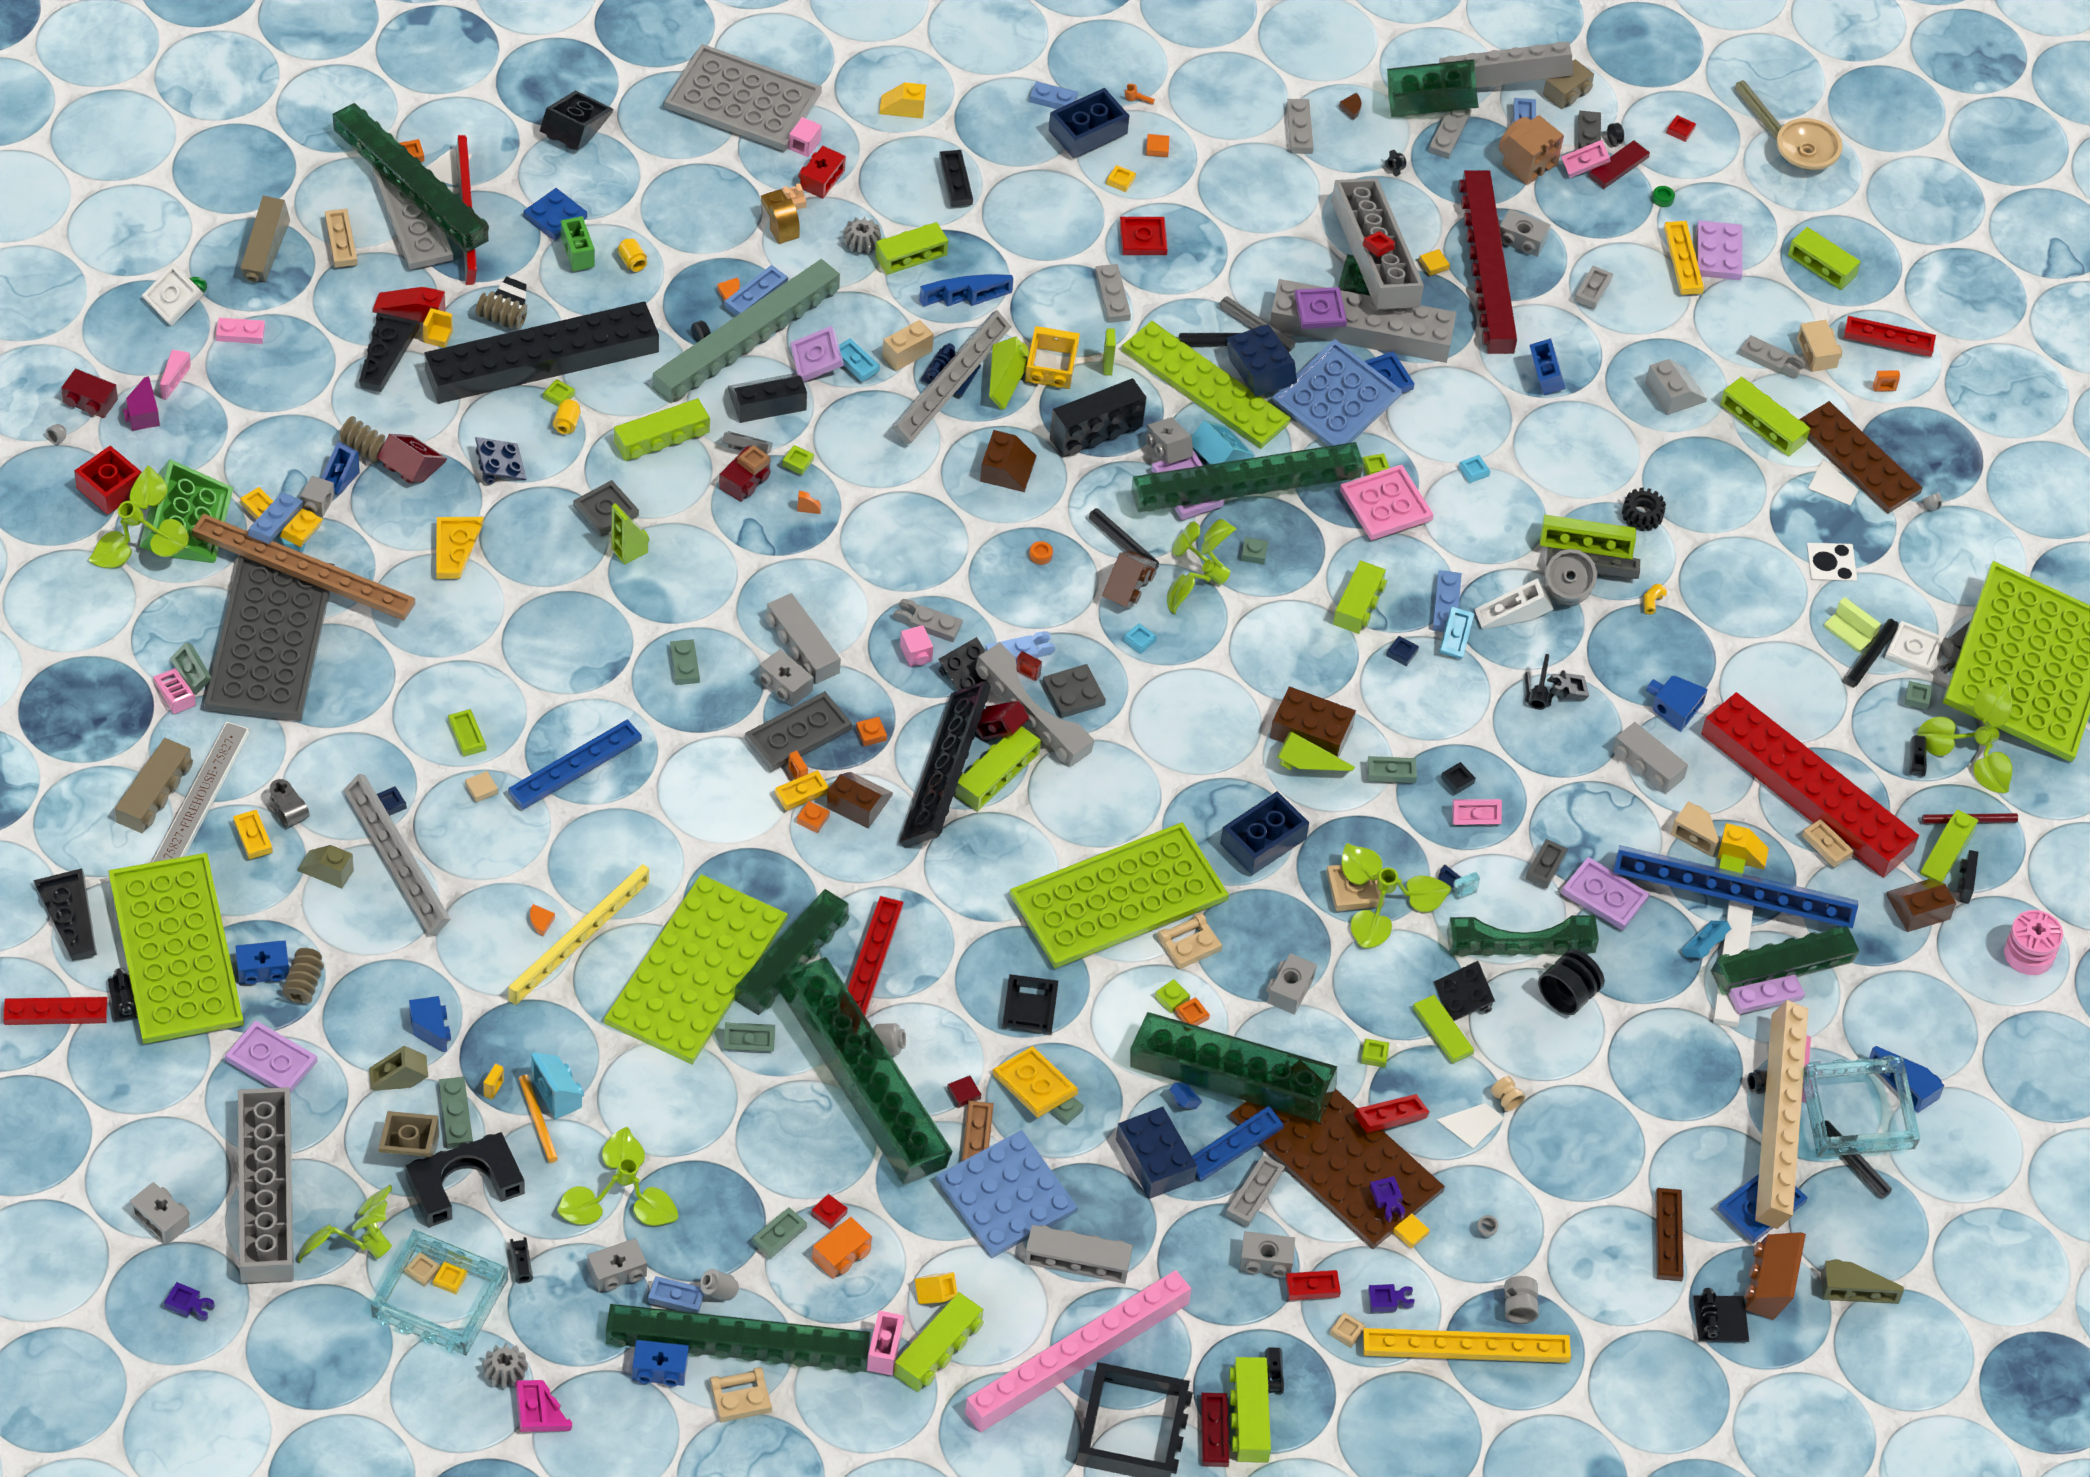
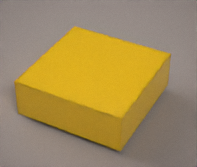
M1116 165L1108 176L1106 185L1127 192L1136 178V173Z
M1440 249L1422 254L1419 257V262L1429 276L1449 270L1450 264Z
M495 1063L483 1082L484 1097L492 1100L504 1082L503 1066Z
M1410 1214L1394 1227L1393 1233L1412 1249L1429 1235L1430 1229L1413 1214Z
M444 1261L433 1280V1286L456 1295L468 1275V1270Z

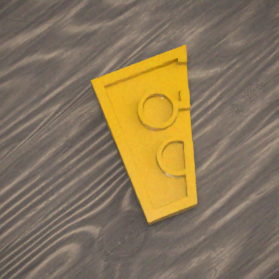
M437 517V579L461 578L484 524V517Z

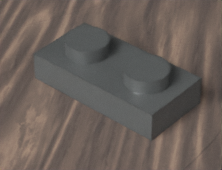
M730 431L724 433L722 442L728 443V447L741 450L742 447L746 448L747 446L752 447L755 445L764 453L771 452L773 442Z
M1546 839L1528 870L1525 879L1548 889L1567 855L1568 848Z

